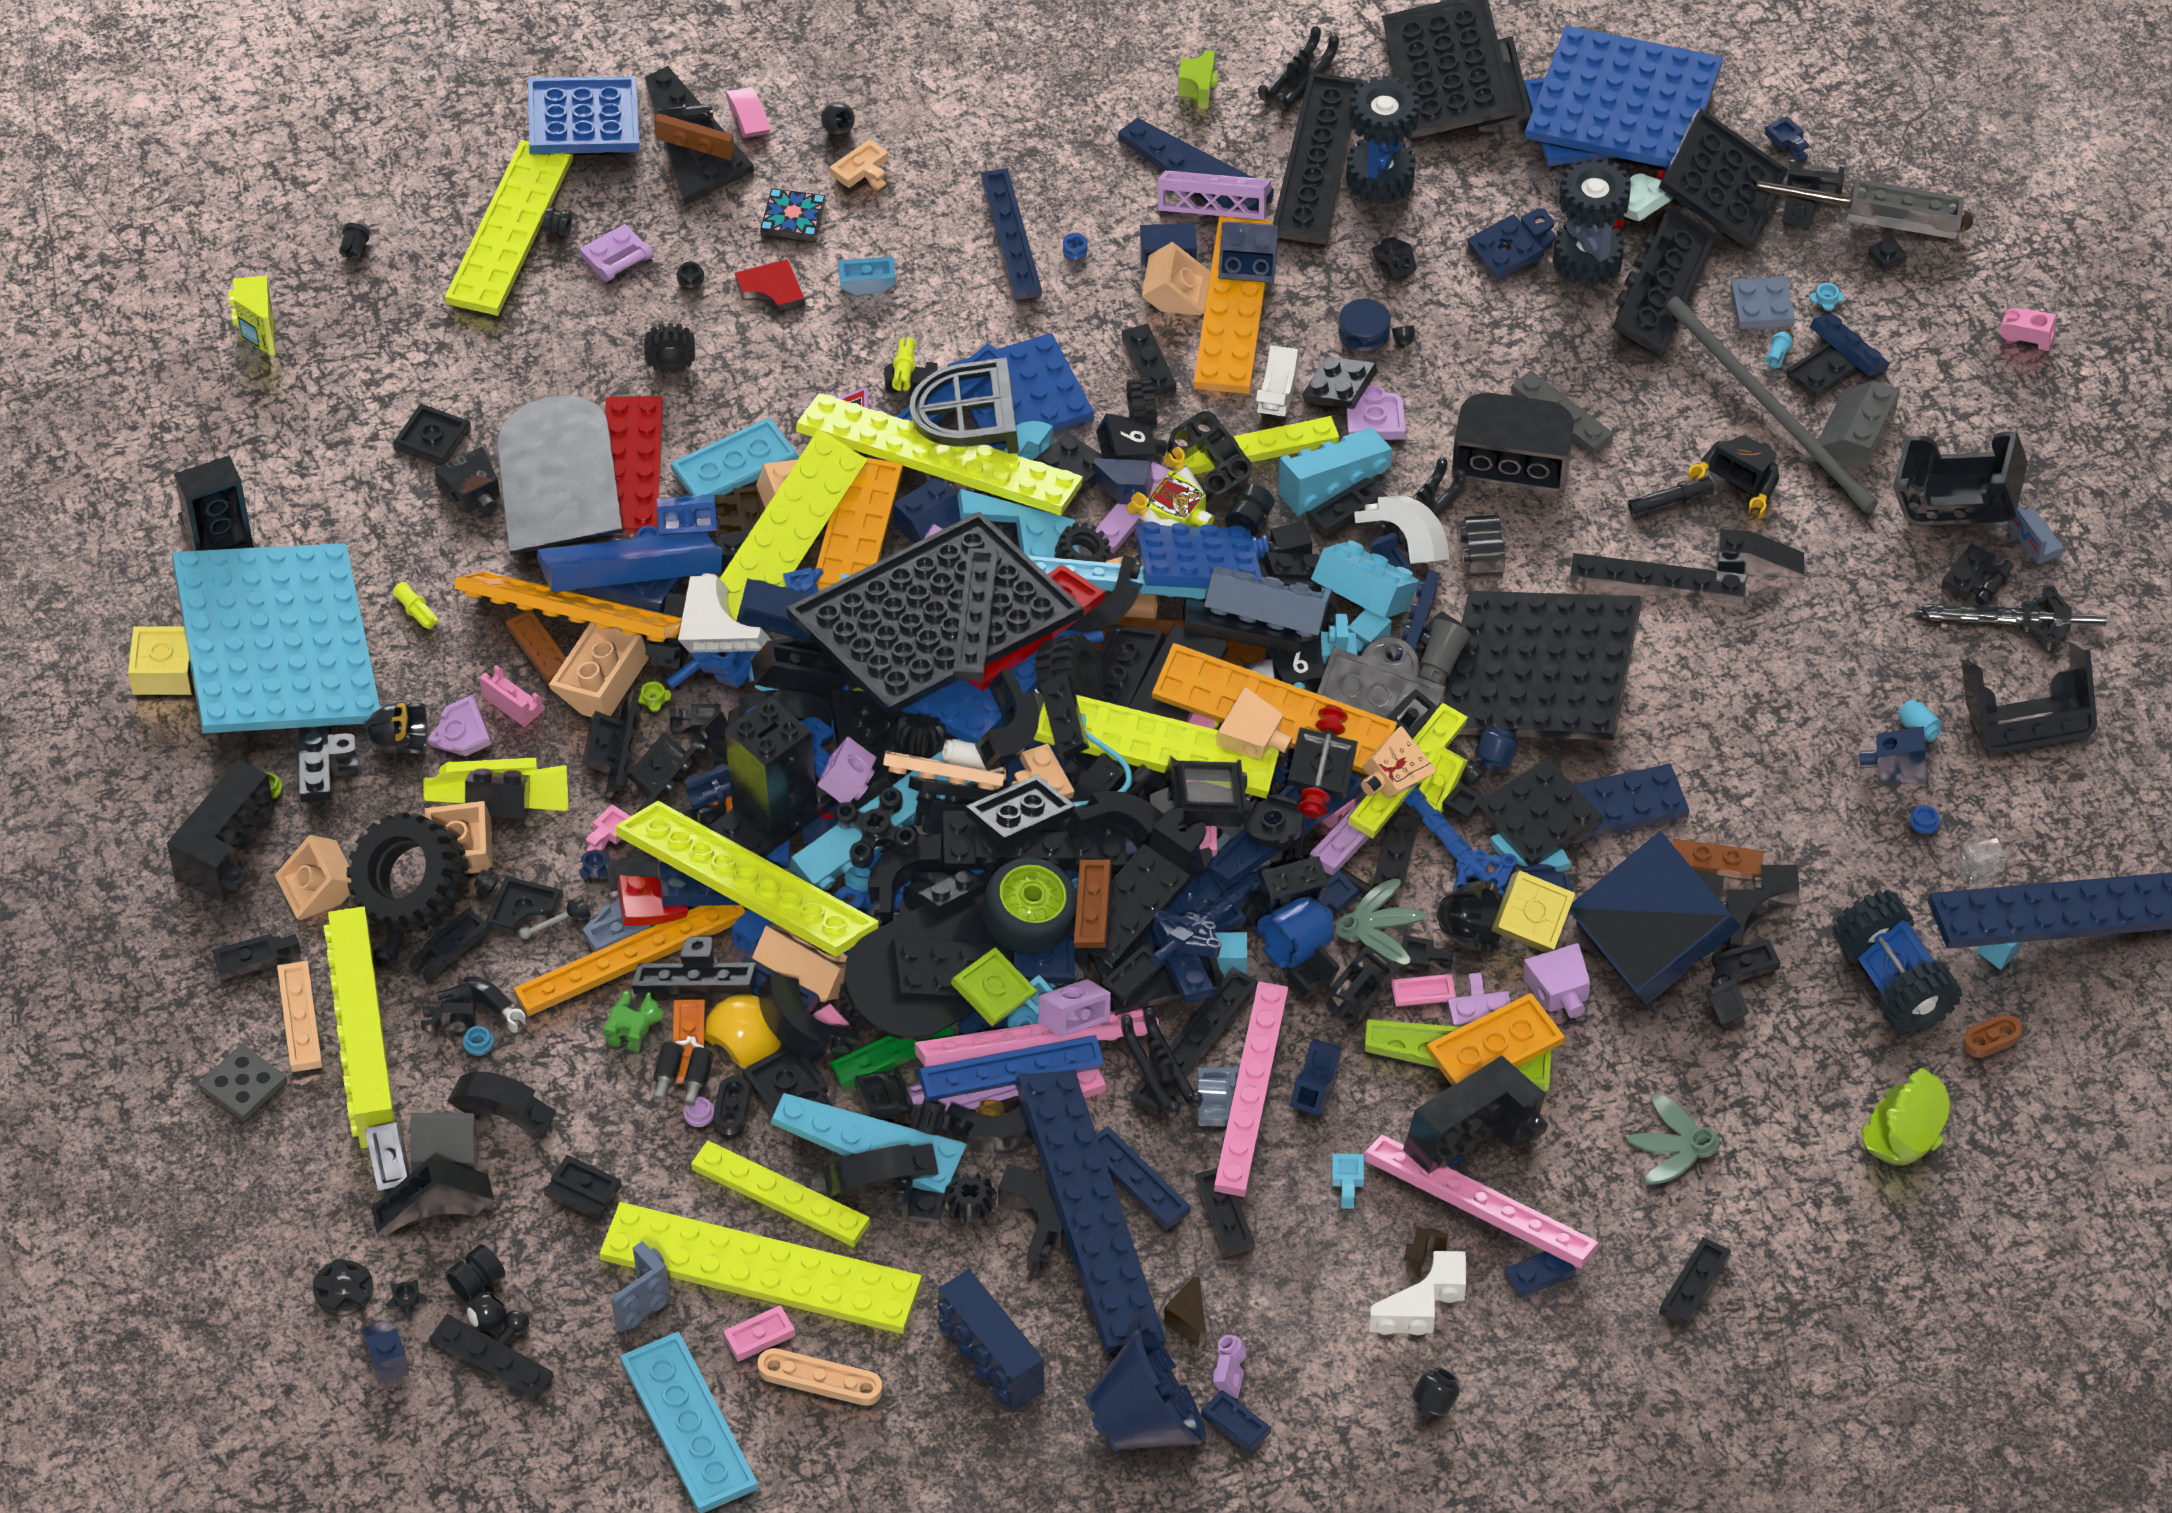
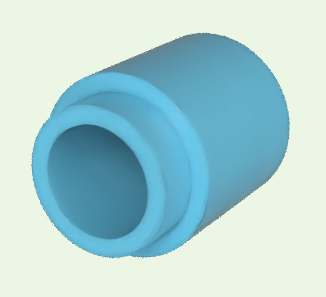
M1912 699L1900 708L1898 717L1906 729L1924 726L1925 742H1931L1938 737L1941 732L1942 722L1922 702Z

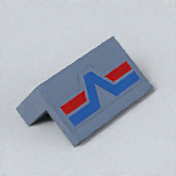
M2018 504L2015 518L2007 524L2034 561L2040 564L2062 555L2064 547L2035 508L2024 510Z

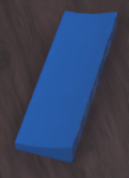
M707 531L539 549L537 560L551 592L695 576L706 573H721L723 548L714 544Z

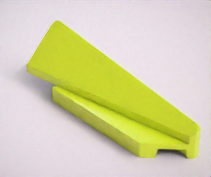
M536 757L446 762L440 767L437 776L423 779V796L425 801L463 804L465 803V780L470 771L480 768L489 769L492 773L519 771L521 775H530L529 808L567 811L569 809L567 765L538 769Z

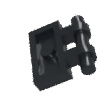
M1971 543L1942 579L1941 587L1967 600L1971 593L1977 595L1975 601L1979 605H1985L1988 600H1992L1995 597L2000 584L2006 583L2011 576L2010 571L2013 569L2014 564L2010 560H2004L2001 565L1995 566L1996 555ZM1985 576L1990 578L1988 582H1981Z

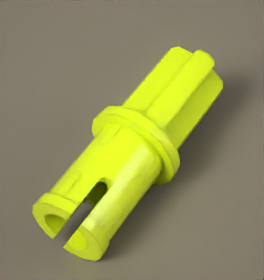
M401 582L394 587L393 596L403 604L405 612L409 616H414L424 628L429 630L438 623V617L428 608L426 600L422 596H418L407 582Z

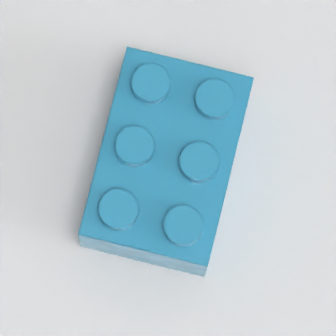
M1354 541L1323 548L1311 580L1332 589L1333 592L1384 619L1408 611L1420 583L1419 579L1412 576L1413 573L1410 570L1390 565L1387 558L1364 551V547Z

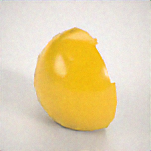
M748 993L728 996L718 1002L707 1016L704 1031L705 1040L713 1046L718 1044L723 1047L730 1055L732 1061L741 1068H748L774 1054L781 1046V1041L772 1033L763 1018L759 997Z

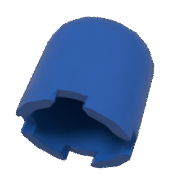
M1302 897L1261 917L1257 922V934L1263 933L1267 943L1263 950L1269 959L1278 968L1288 967L1290 970L1309 960L1314 955L1315 949L1323 947L1325 950L1331 944L1335 933L1334 918L1330 909L1323 906L1318 900L1311 897Z

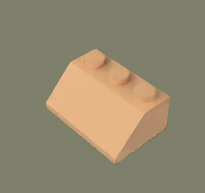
M590 622L549 683V687L582 715L591 717L595 711L611 716L649 657L645 655L646 648L642 635H625L621 633V629L613 627L612 629H600L594 626V622Z
M777 924L765 926L752 956L754 960L782 976L799 979V985L818 994L821 1002L839 998L840 986L844 984L843 971L847 959L845 954L842 953L838 957H834L829 953H823Z

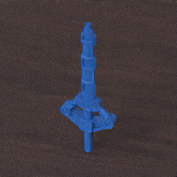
M820 568L808 571L797 578L795 583L788 588L799 592H806L817 583L823 571ZM723 652L690 653L693 660L667 678L666 682L674 689L700 668L704 673L711 672L732 676L737 671L735 662L738 653L727 652L725 657L719 656Z
M1415 787L1404 801L1410 808H1415L1422 817L1421 821L1433 834L1437 835L1444 844V847L1457 860L1456 872L1458 875L1456 876L1453 891L1473 883H1467V878L1474 876L1479 881L1494 883L1499 889L1498 893H1501L1503 898L1511 875L1516 870V856L1513 854L1491 856L1487 855L1482 849H1477L1474 852L1469 844L1449 825V822L1439 810H1435L1426 801L1427 797L1424 793ZM1490 863L1492 866L1498 867L1496 871L1491 874H1489L1488 870L1486 869Z

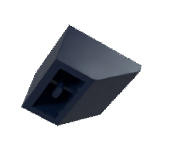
M1223 221L1218 278L1274 282L1279 225Z

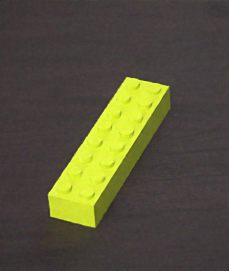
M364 906L328 912L329 924L324 925V932L328 948L327 956L331 971L330 979L334 994L333 1002L337 1018V1033L341 1048L340 1056L344 1071L343 1079L345 1093L347 1094V1110L352 1137H359L360 1147L368 1148L365 1129L394 1123L395 1116L372 946Z

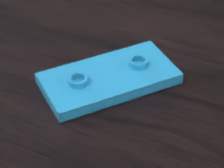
M768 417L673 461L670 465L671 470L690 496L705 494L725 495L732 492L733 488H740L758 480L764 463L798 460V453L771 418Z

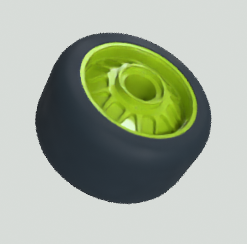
M1026 857L1015 859L1001 866L991 877L983 900V920L991 936L1005 948L1022 954L1046 952L1059 945L1068 935L1076 913L1077 894L1068 875L1057 865L1039 858Z

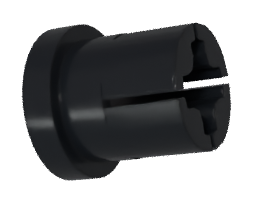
M346 223L342 230L343 239L339 253L343 257L348 258L352 249L349 259L356 260L360 258L363 246L370 238V231L359 223Z

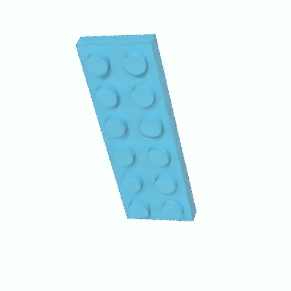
M679 1331L620 1355L621 1364L698 1513L707 1512L758 1490V1482Z

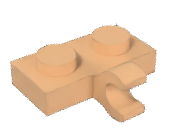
M869 139L830 166V175L848 188L865 177L875 190H880L886 185V182L881 179L885 172L879 167L889 160L888 152Z
M1049 744L1021 752L1020 760L1026 770L1014 774L1017 781H1013L1012 785L1038 774L1067 799L1073 798L1075 791Z

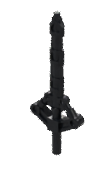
M2051 585L2045 586L2042 593L2033 598V601L2023 602L2021 608L1969 605L1957 607L1943 606L1942 604H1927L1920 608L1915 607V615L1928 620L1942 621V619L1960 620V622L2021 625L2023 632L2033 633L2034 637L2042 642V647L2048 651H2053L2057 648V644L2070 631L2071 625L2106 627L2107 615L2072 613V607H2069L2059 595L2056 587ZM2045 604L2050 612L2041 611L2040 607ZM2041 624H2052L2047 632L2040 628Z

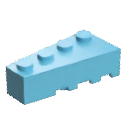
M1373 427L1343 436L1339 443L1334 444L1332 441L1322 443L1321 448L1311 452L1307 448L1299 451L1297 457L1290 458L1289 455L1280 457L1278 495L1299 516L1307 511H1311L1362 479L1384 473L1391 467L1392 448Z

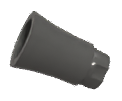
M1434 619L1425 652L1419 663L1418 677L1444 685L1462 649L1471 637L1470 632L1450 621Z

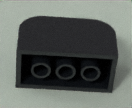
M1480 393L1471 396L1462 404L1454 439L1451 478H1455L1458 468H1464L1467 472L1466 480L1565 493L1574 429V420L1571 413L1558 403L1535 398L1495 393Z

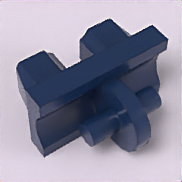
M727 764L717 765L712 771L701 775L695 773L686 777L684 785L693 810L713 802L723 804L725 803L724 798L731 796Z

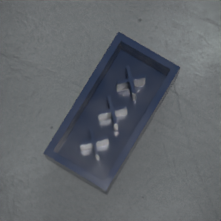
M971 1270L965 1271L939 1287L938 1303L936 1305L939 1311L937 1323L940 1330L945 1336L950 1335L956 1342V1348L963 1358L971 1360L978 1377L982 1381L987 1380L993 1387V1393L1001 1404L1006 1403L1014 1412L1043 1394V1357Z

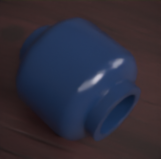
M1493 725L1492 729L1487 728L1482 732L1475 749V754L1478 758L1482 759L1483 767L1497 771L1498 767L1507 768L1510 766L1518 748V741L1514 738V732L1497 725Z

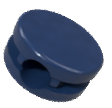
M1372 299L1353 300L1346 304L1340 312L1339 337L1346 346L1356 351L1368 352L1379 349L1389 339L1391 316L1388 309L1378 301Z

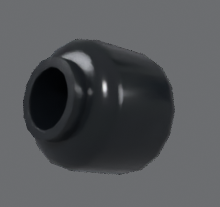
M1436 1367L1435 1370H1426L1412 1393L1414 1401L1418 1404L1417 1410L1427 1417L1447 1415L1460 1393V1388L1457 1384L1458 1379L1451 1372L1440 1367Z

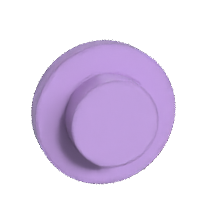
M697 1097L695 1106L685 1105L684 1119L691 1126L703 1127L714 1119V1106L704 1097Z

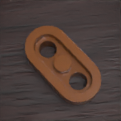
M2006 1014L1974 1025L1965 1032L1963 1040L1964 1050L1973 1057L1983 1058L2009 1048L2020 1040L2022 1025L2017 1018ZM2001 1033H2007V1034H2009V1035H2008V1036H2004V1035H2002Z

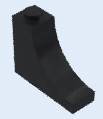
M430 1157L372 1206L371 1210L377 1234L388 1236L396 1229L410 1222L429 1216L464 1214L475 1217L494 1200L487 1173Z

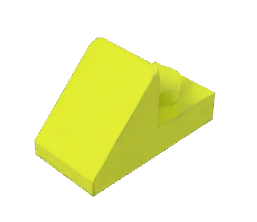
M1444 747L1438 748L1431 763L1437 771L1424 780L1419 788L1427 797L1426 801L1435 810H1439L1440 813L1444 811L1442 809V802L1458 784L1468 760Z

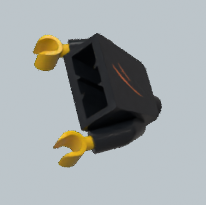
M1743 435L1732 440H1719L1703 456L1701 464H1694L1689 468V481L1699 475L1697 479L1705 477L1708 469L1753 495L1757 493L1759 496L1750 500L1748 514L1751 513L1753 508H1760L1761 511L1758 519H1761L1765 515L1766 499H1770L1779 481L1778 465L1774 463L1777 454L1768 443H1758Z

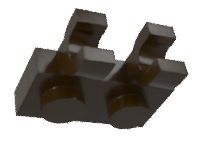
M756 486L733 488V495H714L716 518H719L720 528H718L719 537L728 532L743 531L748 526L757 523L766 508ZM732 511H736L737 517H729Z

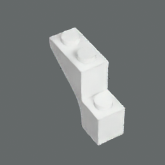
M1433 1251L1432 1269L1422 1282L1371 1306L1369 1332H1378L1384 1335L1392 1333H1411L1413 1335L1433 1333L1435 1300L1446 1303L1465 1300V1252Z

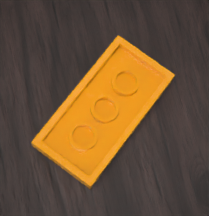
M1529 993L1427 1044L1426 1051L1450 1084L1454 1086L1500 1056H1504L1517 1068L1563 1045L1565 1036L1533 994Z

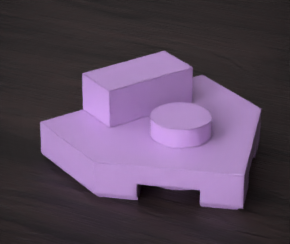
M473 695L446 706L440 716L442 719L435 731L431 732L427 740L431 747L462 756L470 755L492 745V737Z

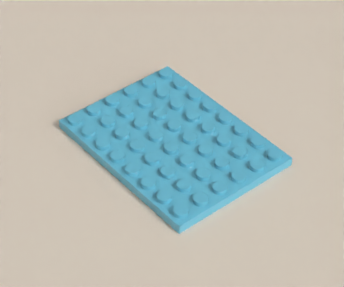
M346 543L172 552V565L202 733L364 724V721L368 720L372 713L380 708Z

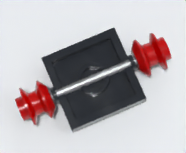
M1328 705L1319 710L1318 715L1321 720L1316 722V728L1320 732L1300 727L1296 739L1286 785L1303 789L1300 796L1304 800L1298 803V809L1308 818L1316 819L1327 813L1328 809L1323 804L1330 801L1329 795L1345 799L1348 791L1358 741L1337 736L1345 732V726L1341 723H1345L1348 720V716L1342 708L1335 705Z

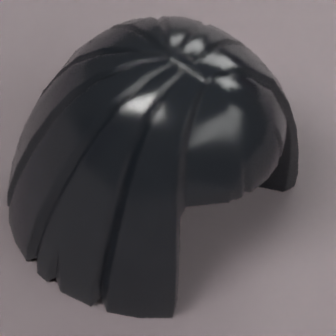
M1477 881L1462 886L1446 895L1441 900L1436 912V919L1443 933L1465 948L1483 953L1492 951L1496 947L1495 943H1498L1501 938L1500 934L1491 931L1503 899L1501 893H1498V887L1490 881Z

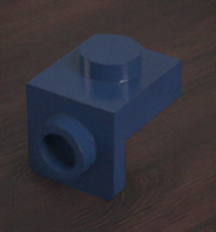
M1395 532L1379 536L1370 543V554L1382 555L1388 559L1390 565L1404 567L1412 572V565L1397 547L1398 536Z

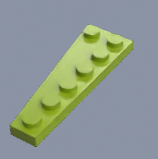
M1367 1019L1365 1052L1438 1068L1426 1051L1427 1044L1461 1027ZM1551 1051L1517 1067L1520 1072L1542 1091L1549 1092Z

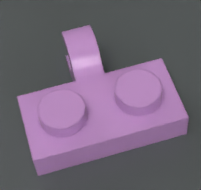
M1481 973L1468 974L1469 982H1467L1470 996L1448 999L1447 1007L1451 1025L1463 1027L1511 1003L1509 992L1484 994Z

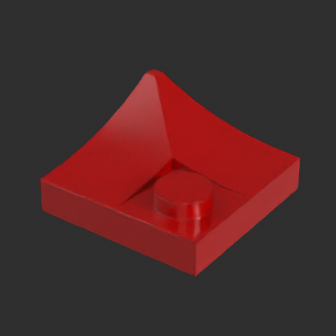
M619 875L617 888L623 925H657L687 917V906H662L659 878Z

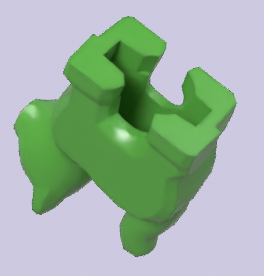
M624 991L621 999L618 1000L609 1012V1020L604 1025L603 1036H605L608 1044L619 1047L621 1042L619 1037L622 1035L627 1036V1049L639 1052L642 1039L648 1033L650 1026L662 1021L665 1013L661 1009L660 1004L652 999L651 993L646 995L639 1011L628 1008L632 996L630 992Z

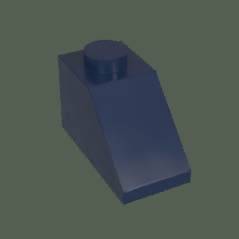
M1094 458L1093 463L1097 484L1119 504H1128L1132 501L1131 497L1137 492L1144 494L1146 498L1151 495L1154 482L1151 461Z
M391 1319L360 1328L378 1384L409 1374L406 1354L397 1328Z

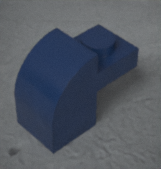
M1313 1038L1309 1045L1304 1069L1296 1078L1290 1102L1291 1107L1318 1116L1321 1114L1330 1099L1338 1078L1339 1071L1337 1069L1342 1047Z

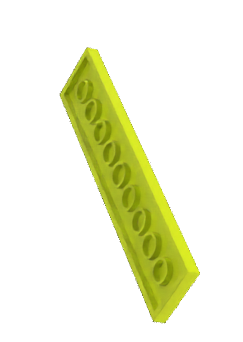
M819 393L797 421L796 432L813 437L817 430L821 429L852 450L890 462L901 463L905 467L1059 516L1063 514L1082 486L1083 476L1068 470L1048 466L1042 462L1029 460L1014 453L1008 454L989 445L956 447L938 444L922 436L910 420H903L881 411L862 407L856 403H849L834 398L831 395Z
M656 801L615 825L616 836L834 957H838L846 952L862 937L878 929V920L660 801Z
M619 1202L599 1253L600 1260L635 1268L633 1247L643 1241L650 1249L655 1248L661 1254L666 1265L668 1277L900 1334L905 1332L922 1283V1275L623 1202Z

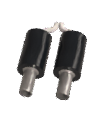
M687 1036V1039L684 1041L664 1042L661 1046L653 1075L654 1081L658 1083L654 1099L664 1101L668 1086L675 1084L684 1053V1048L681 1045H686L691 1041L692 1045L696 1048L692 1049L683 1082L684 1086L688 1088L684 1103L690 1107L695 1106L698 1091L706 1089L715 1056L714 1053L704 1048L703 1045L696 1043V1038Z

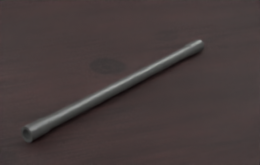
M1678 296L1673 297L1667 303L1666 309L1696 336L1848 493L1849 497L1865 513L1874 510L1878 501L1865 487L1859 484L1707 329Z

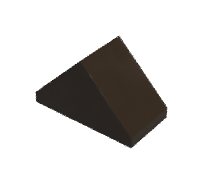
M1193 1277L1164 1307V1324L1198 1348H1206V1326L1200 1277Z

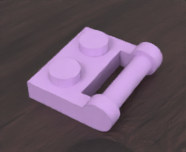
M626 224L580 248V256L605 282L611 281L615 278L616 274L639 261H647L654 257L649 244L644 243Z

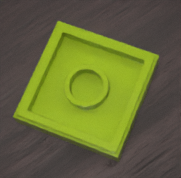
M996 947L953 977L951 984L992 1027L1034 997L1037 992L1031 983Z

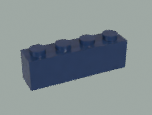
M747 578L736 622L751 627H761L762 630L793 638L797 637L801 640L809 639L787 616V607L810 596V594L799 592L792 588L768 584L762 580Z

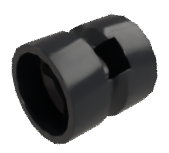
M1257 484L1244 485L1225 516L1227 527L1242 526L1246 531L1250 529L1251 536L1256 537L1264 524V520L1269 516L1275 505L1272 494Z
M479 1244L465 1256L466 1262L458 1261L445 1272V1278L452 1290L467 1304L476 1294L484 1292L485 1286H494L506 1276L505 1269L499 1259L488 1247Z

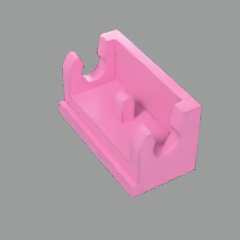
M495 665V674L492 679L487 673H483L479 677L482 697L523 727H526L545 710L541 696L533 693L531 697L506 679L503 675V670Z

